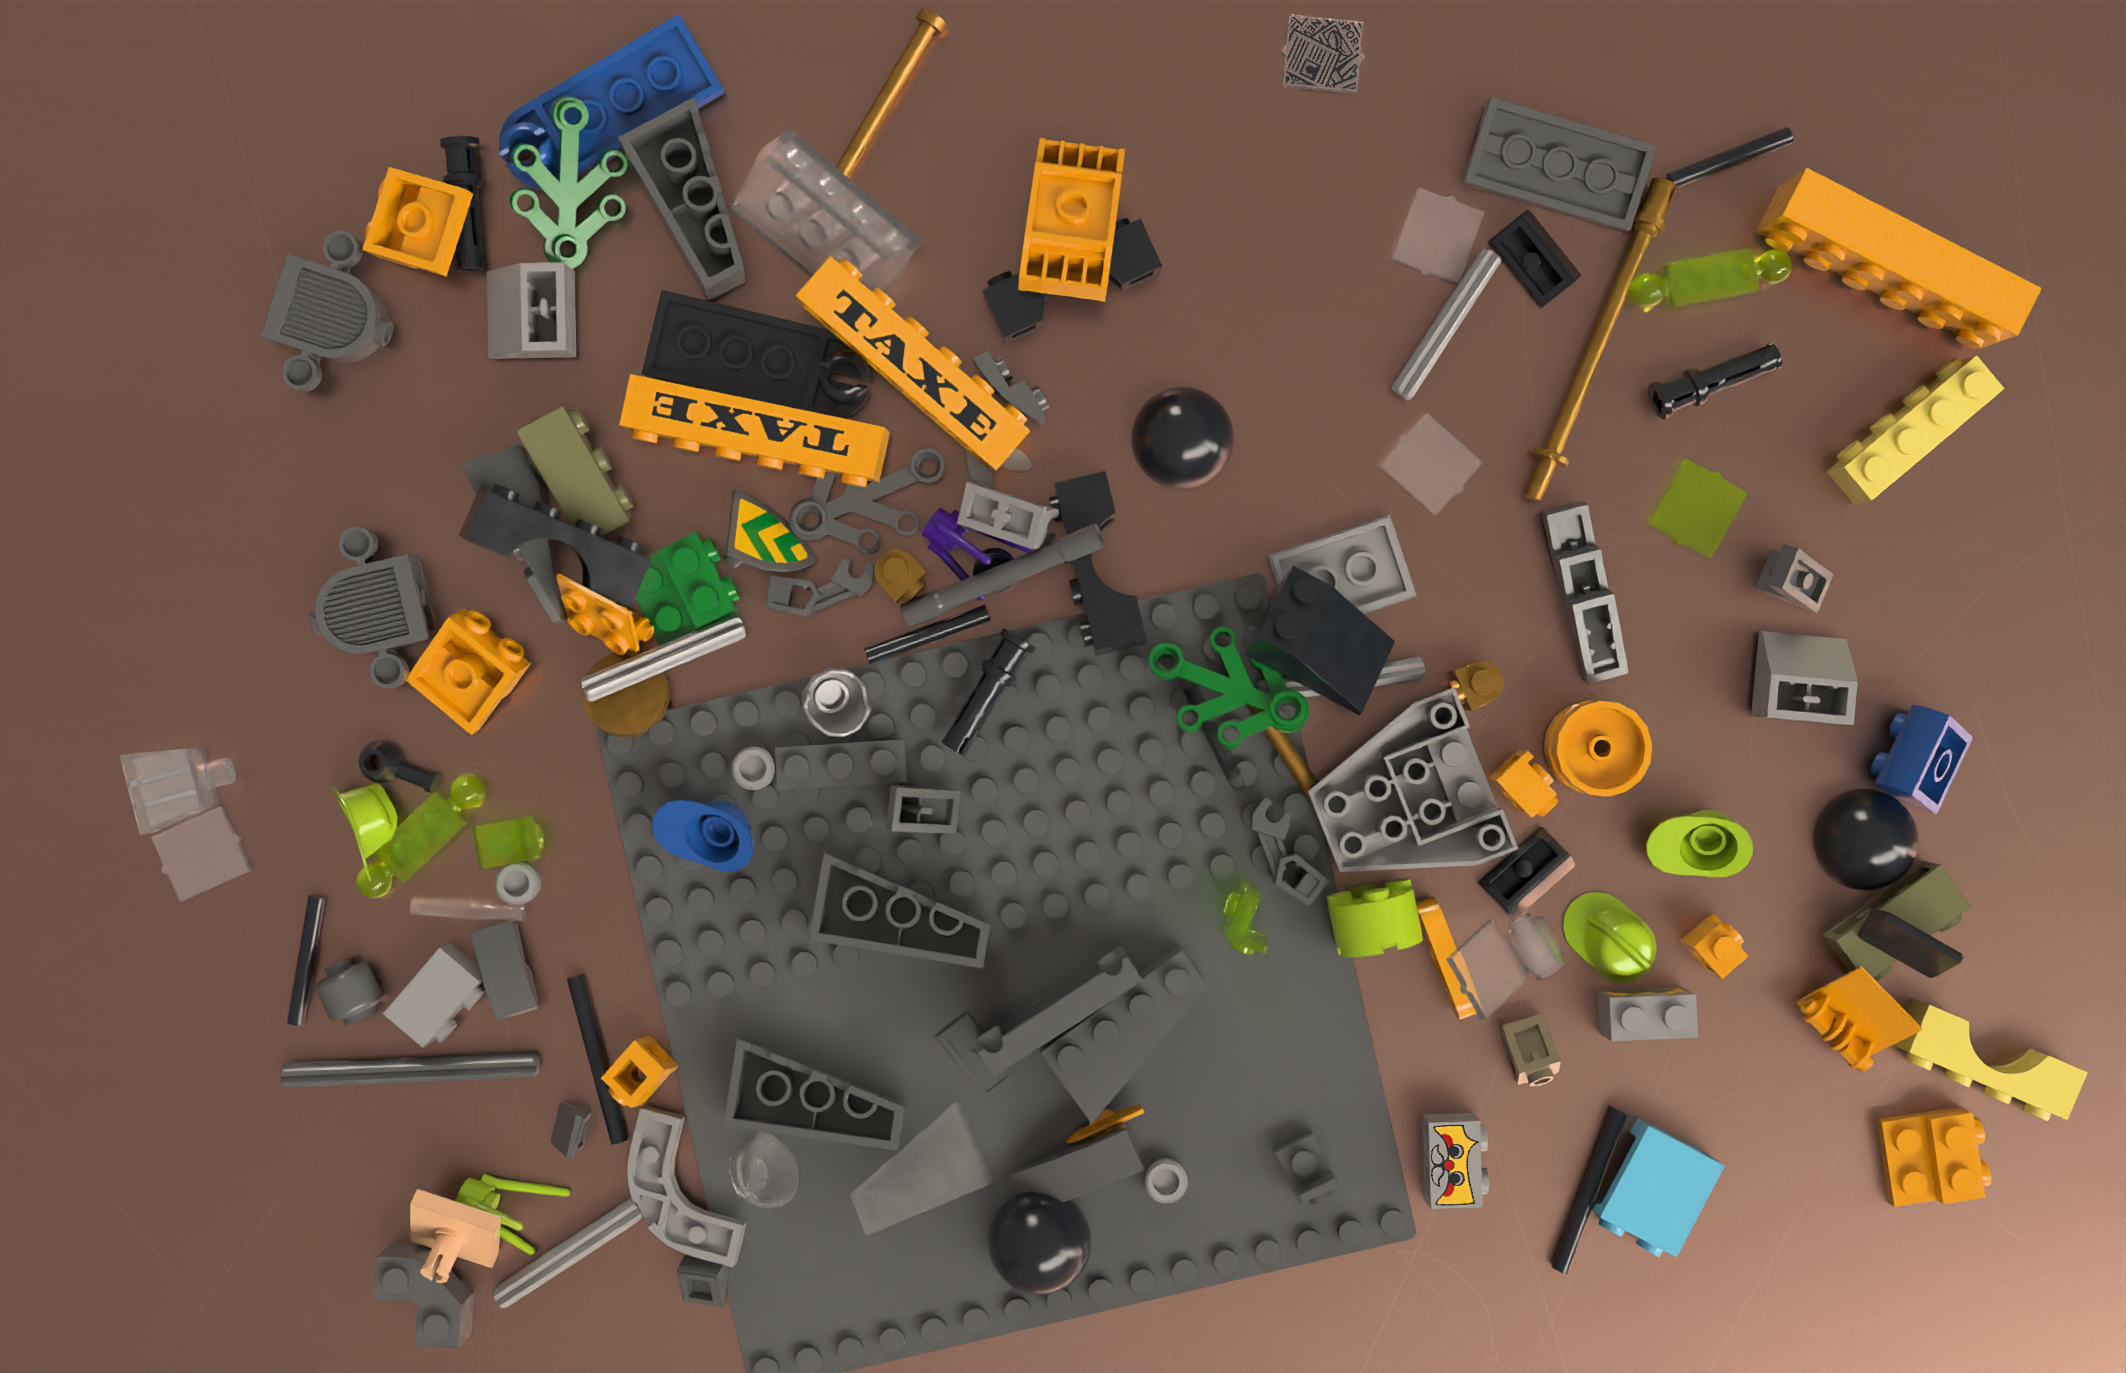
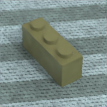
M564 402L521 425L516 432L569 523L575 526L579 518L603 528L600 534L601 537L629 522L631 518L629 509L634 507L624 486L622 484L615 486L607 471L612 469V466L600 446L593 448L585 433L590 431V428L581 411L577 407L571 410L567 402Z
M1925 861L1826 932L1822 937L1848 973L1862 966L1878 981L1892 971L1893 967L1891 965L1897 960L1858 937V933L1872 909L1890 912L1932 936L1937 931H1947L1956 926L1962 920L1961 914L1972 906L1941 864Z

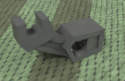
M843 558L831 578L833 582L819 588L814 581L771 575L765 607L808 618L811 613L854 595L862 597L873 585L875 564L865 562L863 576L853 578L849 573L852 560ZM794 586L802 587L804 590L811 588L814 595L809 598L805 608L802 606L798 608L790 607Z
M1264 796L1251 813V830L1256 831L1273 875L1272 882L1310 907L1329 880L1297 854H1287L1282 840L1286 838L1292 816L1283 811L1279 820L1275 822L1269 821L1266 818V811L1273 802ZM1290 861L1295 866H1301L1305 870L1293 887L1289 886L1283 878L1284 870H1286L1285 863Z

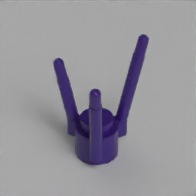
M940 507L930 518L921 535L931 541L927 548L937 554L962 581L970 578V576L949 554L946 548L953 552L959 546L985 565L990 564L991 559L980 551L979 548L964 539L967 530L962 528L963 525L957 524L960 512L955 509L950 514ZM971 529L1026 553L1032 551L1030 548ZM985 595L980 596L977 599L979 601H982L985 599Z

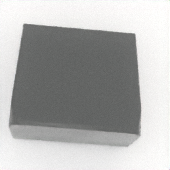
M563 1102L560 1103L551 1143L565 1157L573 1159L584 1147L592 1111H590L591 1108Z
M685 1254L677 1268L683 1301L723 1307L726 1298L728 1266Z

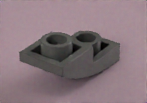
M987 350L973 358L974 365L982 378L994 389V393L1005 404L1010 403L1027 420L1038 426L1046 422V416L1043 411L1048 409L1049 405L1037 385L1029 388L1024 379L1009 388L1007 382L1012 380L1013 377L1001 356L993 360Z
M509 920L471 932L481 977L495 1019L500 1021L539 1009L532 969L525 962L518 924L513 920Z

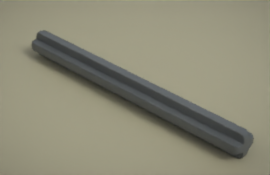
M537 1053L299 1062L283 1065L281 1067L280 1079L283 1087L296 1088L531 1078L537 1076L540 1072V1058Z

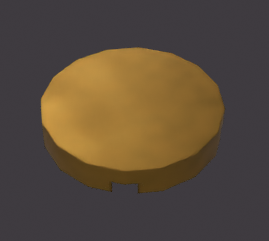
M612 653L600 659L587 673V676L629 659L631 656ZM662 672L593 702L588 701L582 690L583 707L590 720L605 733L621 738L640 736L649 731V728L653 727L656 722L659 723L665 716L670 701L669 682Z

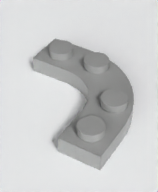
M644 1105L639 1109L628 1157V1185L633 1203H637L643 1217L649 1224V1230L669 1247L692 1257L734 1267L738 1262L747 1222L706 1211L692 1204L679 1189L675 1177V1157L685 1116Z

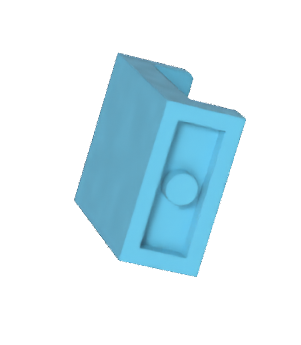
M1637 1118L1630 1131L1636 1139L1602 1203L1595 1201L1592 1210L1601 1218L1598 1224L1620 1237H1622L1624 1231H1627L1639 1238L1636 1244L1658 1257H1660L1662 1251H1665L1677 1258L1725 1165L1701 1150Z

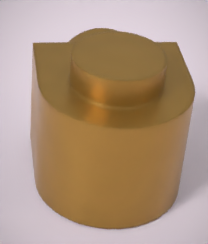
M893 549L886 551L876 561L874 567L876 581L897 603L903 597L909 602L927 585L922 578L928 572L909 553L903 550Z
M1472 661L1448 671L1452 681L1447 683L1448 689L1455 687L1465 710L1472 711L1491 703L1503 691V673L1498 666L1489 661Z

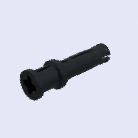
M472 136L445 137L440 139V147L445 149L447 175L443 177V182L473 193L456 246L457 271L485 270L482 251L478 189L481 188L483 183V176L478 174L476 148L480 147L479 138Z
M1769 343L1764 347L1729 359L1705 370L1699 371L1698 369L1689 368L1684 370L1682 376L1663 384L1658 381L1653 382L1649 385V398L1656 414L1665 420L1672 416V412L1693 404L1698 407L1703 405L1711 394L1741 384L1773 370L1781 369L1782 358L1778 348L1774 344Z
M1006 628L1002 629L1000 634L1003 638L991 658L984 659L981 664L983 666L981 671L984 673L959 712L952 727L941 741L945 746L963 756L966 755L972 741L980 731L1006 686L1010 687L1017 681L1015 674L1027 654L1033 653L1036 649L1033 644Z

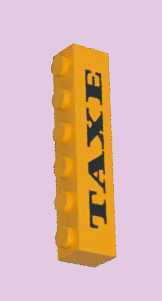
M830 256L797 293L796 302L853 352L859 354L869 366L992 473L995 472L1030 432L1024 426L1027 418L1010 403L1003 407L992 398L991 395L995 392L994 389L980 376L975 374L970 378L958 367L962 363L961 360L948 348L942 345L937 349L925 338L929 334L928 331L915 319L909 316L906 320H903L895 313L892 308L896 304L882 290L876 287L871 292L859 281L862 274L850 262L842 258L838 263Z
M630 374L619 424L632 431V439L657 444L658 436L674 440L673 447L691 452H698L700 445L716 448L715 456L734 461H740L741 454L758 457L757 465L782 470L783 463L800 466L799 474L824 479L825 472L842 475V483L866 488L867 481L880 482L890 432L882 426Z

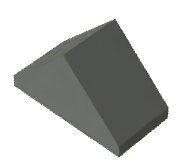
M894 783L890 789L886 830L956 834L961 791Z

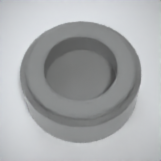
M758 746L741 750L732 762V774L735 781L741 787L749 790H758L766 787L776 775L775 758L768 750Z
M514 861L506 864L499 870L495 879V888L503 901L512 905H521L531 901L539 893L541 876L532 864L526 861Z
M1163 1157L1154 1160L1147 1167L1144 1175L1147 1193L1151 1198L1160 1203H1173L1179 1200L1187 1189L1188 1179L1186 1171L1177 1160Z

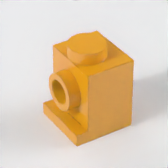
M1519 749L1488 779L1523 816L1533 818L1537 814L1539 817H1542L1553 809L1559 801L1556 797L1557 794L1549 786L1553 779L1539 764L1534 763L1530 766L1528 762L1534 756L1527 750Z
M1714 913L1709 914L1680 940L1707 973L1724 979L1748 957L1741 948V944L1744 942L1742 937L1728 923L1725 922L1723 924Z
M651 1036L634 1040L601 1079L609 1086L608 1091L613 1099L621 1105L634 1108L644 1104L672 1072H675L680 1065ZM638 1068L647 1076L644 1081L638 1076Z

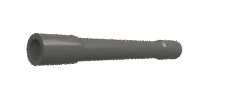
M1096 523L1060 537L1054 543L941 590L930 591L911 599L909 602L906 601L900 606L902 616L909 627L916 626L946 613L951 608L1063 562H1071L1105 548L1104 537Z

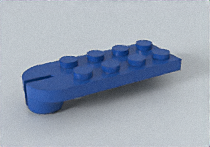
M680 14L512 112L504 122L500 132L499 154L507 163L505 165L520 182L531 189L543 191L526 171L520 170L512 163L511 152L520 143L530 144L536 149L540 147V161L559 180L560 129L554 126L550 118V108L559 97L571 96L577 98L585 104L588 110V122L579 131L578 180L598 163L599 156L603 151L615 149L621 152L618 137L694 97L699 109L723 95L725 91ZM575 107L568 108L564 113L565 121L568 124H572L578 119V111ZM529 149L522 150L518 155V159L529 154L531 151ZM611 155V156H609L608 159H607V161H606V163L609 162L610 160L614 159V158L617 157V156H616V155ZM533 158L526 162H520V164L528 165L532 162Z

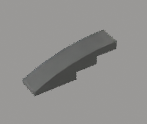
M1579 501L1542 511L1563 607L1585 682L1591 684L1628 674L1629 670L1615 596L1608 588L1601 548L1595 544L1588 504L1584 501Z

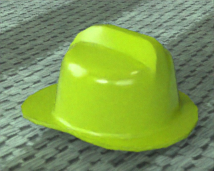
M371 784L339 793L332 785V792L355 833L369 882H371L365 859L392 839L397 829L398 820L395 808L383 787L379 784Z
M1701 810L1691 815L1672 817L1663 821L1650 833L1646 842L1647 856L1652 864L1663 872L1675 875L1728 877L1739 873L1745 868L1753 855V841L1748 831L1737 822L1732 821L1724 813L1715 810Z
M1600 892L1580 895L1570 903L1563 920V931L1566 941L1598 973L1612 982L1628 983L1638 980L1649 971L1656 956L1657 945L1655 936L1648 925L1625 904L1610 894Z

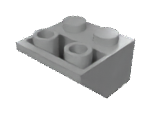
M564 262L518 263L487 271L488 358L576 357L575 271Z
M1759 631L1751 716L1854 725L1858 681L1847 639Z

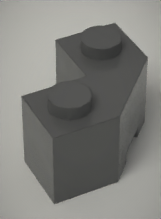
M391 1243L377 1256L374 1300L418 1302L415 1346L459 1349L472 1334L474 1290L464 1279L460 1280L452 1270L445 1283L436 1282L438 1276L436 1272L432 1281L424 1277L420 1271L432 1248L423 1245Z

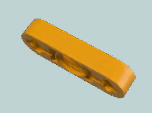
M1432 896L1417 902L1422 933L1456 1017L1460 1020L1480 1012L1471 984L1436 898Z

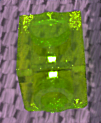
M533 816L472 827L480 870L540 859L539 849L544 848V837L538 823L534 824Z
M1242 882L1238 893L1231 891L1223 910V915L1228 917L1224 926L1225 939L1230 941L1229 945L1233 949L1244 954L1253 955L1254 951L1266 954L1269 946L1267 937L1248 929L1261 899L1258 887Z

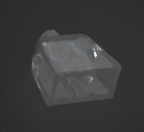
M204 747L119 755L140 836L164 831L219 806L216 787L232 784L236 781V773L231 760L225 758L209 762Z

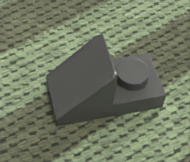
M1783 544L1781 551L1772 550L1769 553L1756 588L1807 611L1818 613L1834 574L1801 549Z

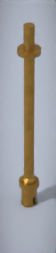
M1653 177L1651 179L1650 187L1640 211L1636 212L1632 223L1635 234L1545 448L1535 447L1531 452L1534 457L1540 460L1525 494L1531 500L1541 502L1555 467L1565 468L1569 464V460L1561 455L1649 242L1657 234H1662L1665 229L1666 222L1664 218L1678 189L1675 183L1660 177Z

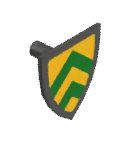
M736 489L733 490L726 555L724 556V561L729 567L737 568L743 562L763 570L789 572L804 569L818 561L805 540L794 534L788 521L757 499Z

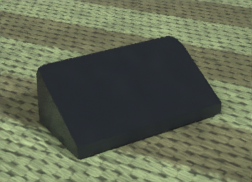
M1530 210L1523 212L1489 240L1541 307H1544L1581 277L1580 272Z
M1541 827L1518 850H1515L1478 884L1505 915L1513 921L1575 866L1572 856Z
M1872 909L1858 933V937L1861 940L1929 978L1939 976L1961 963L1964 958L1961 956L1962 953L1892 913L1879 909Z

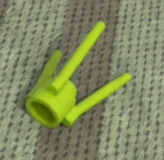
M484 1174L480 1181L469 1177L461 1187L456 1202L501 1216L502 1224L519 1231L523 1228L521 1222L496 1210L500 1194L494 1192L495 1188L564 1197L570 1195V1190L551 1185L498 1179ZM500 1225L501 1238L528 1255H535L536 1249Z

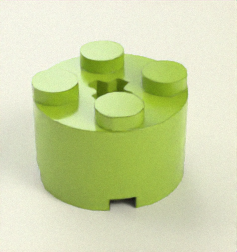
M1410 878L1391 880L1385 883L1386 887L1376 889L1374 882L1358 883L1349 886V891L1333 893L1327 896L1329 915L1339 955L1341 954L1345 958L1384 954L1383 949L1397 945L1398 950L1423 941L1419 914Z

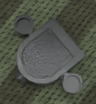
M343 230L331 232L323 242V253L331 263L330 266H324L287 253L260 335L274 343L302 351L300 355L288 358L282 367L284 382L289 387L298 391H311L319 385L322 379V370L319 365L321 358L336 363H355L373 354L380 345L386 346L393 333L394 325L392 321L388 320L386 306L381 296L371 286L349 274L351 267L360 261L363 250L360 241L349 232Z
M350 527L341 534L338 545L341 554L348 560L356 561L357 565L337 572L324 583L318 593L315 610H311L309 613L310 624L315 635H323L331 645L341 651L351 654H379L372 661L369 668L371 680L381 688H397L405 683L409 675L408 664L398 655L397 649L431 642L438 633L420 556L405 554L375 562L374 556L378 550L376 535L367 528Z

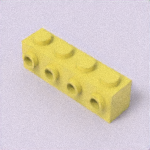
M1977 355L1961 361L1958 357H1955L1947 362L1935 373L1938 378L1928 387L1922 385L1904 398L1902 402L1905 406L1896 414L1888 413L1870 427L1871 435L1861 443L1858 440L1853 442L1837 455L1840 461L1830 468L1827 473L1853 504L1872 501L2005 389Z

